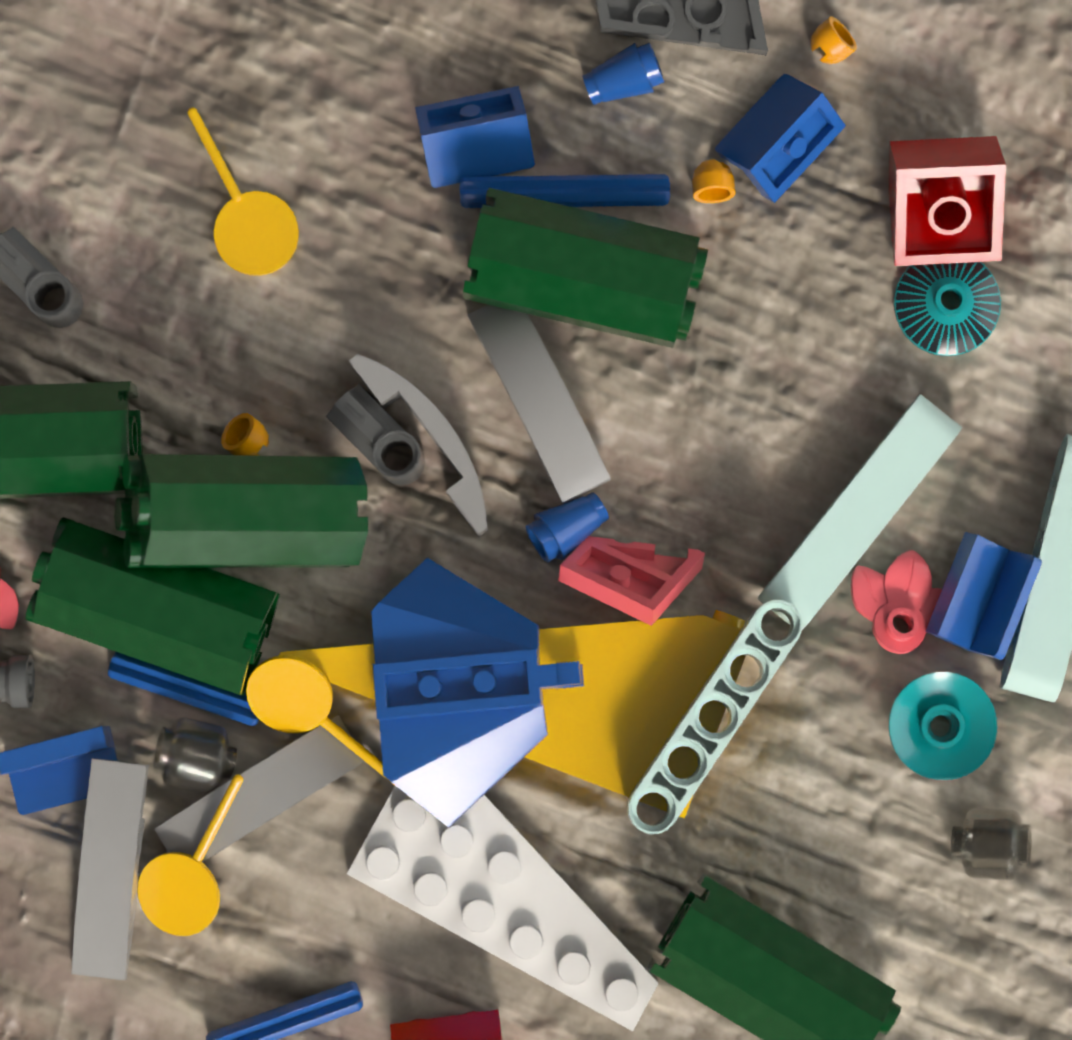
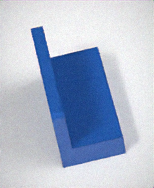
M783 74L717 144L715 151L721 158L743 170L760 194L775 203L846 125L822 92L788 74Z
M519 86L415 107L431 186L434 188L460 183L463 177L495 176L529 169L535 165L527 115Z
M965 532L925 632L964 650L999 660L1004 659L1042 565V560L1030 554L1008 550L978 534Z
M100 726L0 752V774H9L19 814L26 815L87 799L92 759L119 761L110 726Z

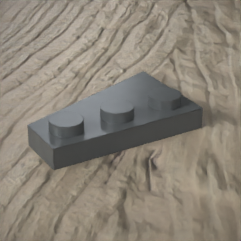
M595 0L601 33L765 56L768 53L759 0Z

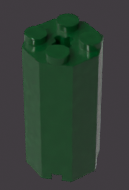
M488 187L486 193L487 204L483 203L469 256L468 267L472 268L470 280L465 279L464 298L673 348L676 339L686 341L696 302L686 300L688 289H698L709 249L698 247L700 237Z
M131 381L0 386V499L125 494L126 488L124 487L122 476L125 455L139 456L143 454L140 410H129L128 399L138 398L137 386Z
M141 454L139 456L125 455L122 476L123 484L126 488L125 498L116 499L114 521L117 531H125L123 556L126 567L347 568L360 564L368 534V516H358L357 501H368L367 483L358 457Z
M66 517L60 519L52 540V553L42 551L36 562L32 582L40 584L39 590H35L30 599L25 620L235 694L245 695L249 677L261 659L262 652L260 650L264 638H268L280 598L279 593L209 568L126 567L123 556L124 538L75 522Z
M702 874L697 881L705 890L701 896L692 891L689 892L658 945V948L663 950L662 955L665 956L662 963L652 957L647 967L652 974L762 1040H874L878 1032L886 1035L890 1031L901 1011V1006L893 1001L896 993L893 987L705 874Z

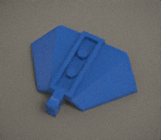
M426 558L371 611L375 657L373 674L376 715L380 725L383 775L443 824L451 827L548 735L542 689L584 687L583 665L579 661L540 665L539 625L431 559Z

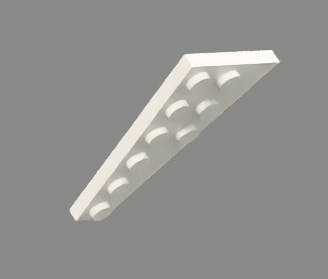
M395 785L347 872V875L631 1031L637 1025L659 984L652 974L485 795L451 827H447Z

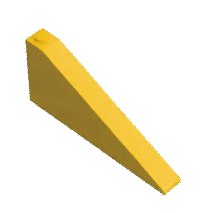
M715 610L712 618L705 615L657 619L652 626L639 620L539 629L540 665L579 661L583 665L584 687L542 689L548 735L525 758L629 797L743 628L745 620ZM374 644L284 651L278 655L295 656L305 659L317 666L330 683L375 700L373 664H375ZM746 655L737 656L730 666V675L735 683ZM716 700L706 702L699 712L701 726L706 731L717 733L726 707ZM687 746L674 749L668 758L670 772L677 778L690 777L698 767L696 753ZM648 793L639 799L642 803L667 812V802L659 793ZM692 798L679 817L685 819Z

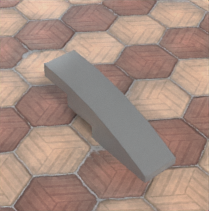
M97 758L92 759L78 876L71 974L127 980L138 897V881L141 874L138 868L145 819L142 817L149 765Z

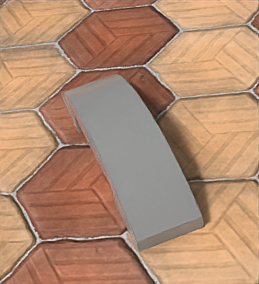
M488 304L468 314V319L534 444L562 504L610 481L611 478L528 314Z
M359 354L351 358L349 362L352 368L383 409L400 397L404 400L462 478L446 490L447 495L479 537L488 531L487 514L477 473L463 443L448 420L418 388L401 375Z
M339 715L331 719L352 737ZM320 725L240 774L243 777V783L202 862L213 857L365 761ZM231 780L154 829L168 852H182L193 856Z

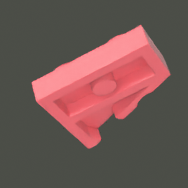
M589 536L562 562L558 581L652 626L702 570L705 553L697 549L688 548L687 558L656 555L655 544L641 542L621 543L614 539Z

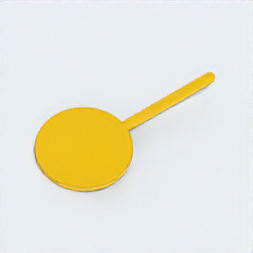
M194 107L189 108L187 114L232 198L220 210L214 225V242L219 255L228 266L245 275L263 276L281 269L292 258L298 245L299 227L293 211L282 199L271 193L250 191L241 194L198 110Z
M276 656L261 662L253 670L247 683L246 696L251 710L261 722L270 728L285 733H303L321 725L386 778L383 775L382 761L327 717L333 703V692L329 680L317 666L295 656Z
M236 774L233 776L193 856L182 852L161 854L152 859L140 874L138 899L141 908L147 918L166 933L176 936L197 934L209 926L217 915L220 905L219 887L214 875L202 861L243 783L241 775Z

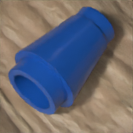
M650 42L639 47L636 43H633L592 69L591 72L582 75L593 105L600 102L654 93L653 87L665 83Z
M591 492L585 497L582 496L534 514V521L526 525L525 528L531 543L544 561L550 562L556 557L559 560H563L597 530L602 523L609 520V515L600 498L594 492Z

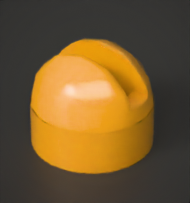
M830 16L812 33L810 40L811 50L813 52L818 47L822 48L825 52L819 59L822 63L837 64L857 50L854 38L847 28L835 17Z
M715 159L703 161L693 173V198L701 203H720L733 198L736 191L731 168L727 164Z
M242 413L234 417L227 424L222 433L221 444L232 455L260 456L258 452L262 446L268 447L269 434L264 425L249 413Z

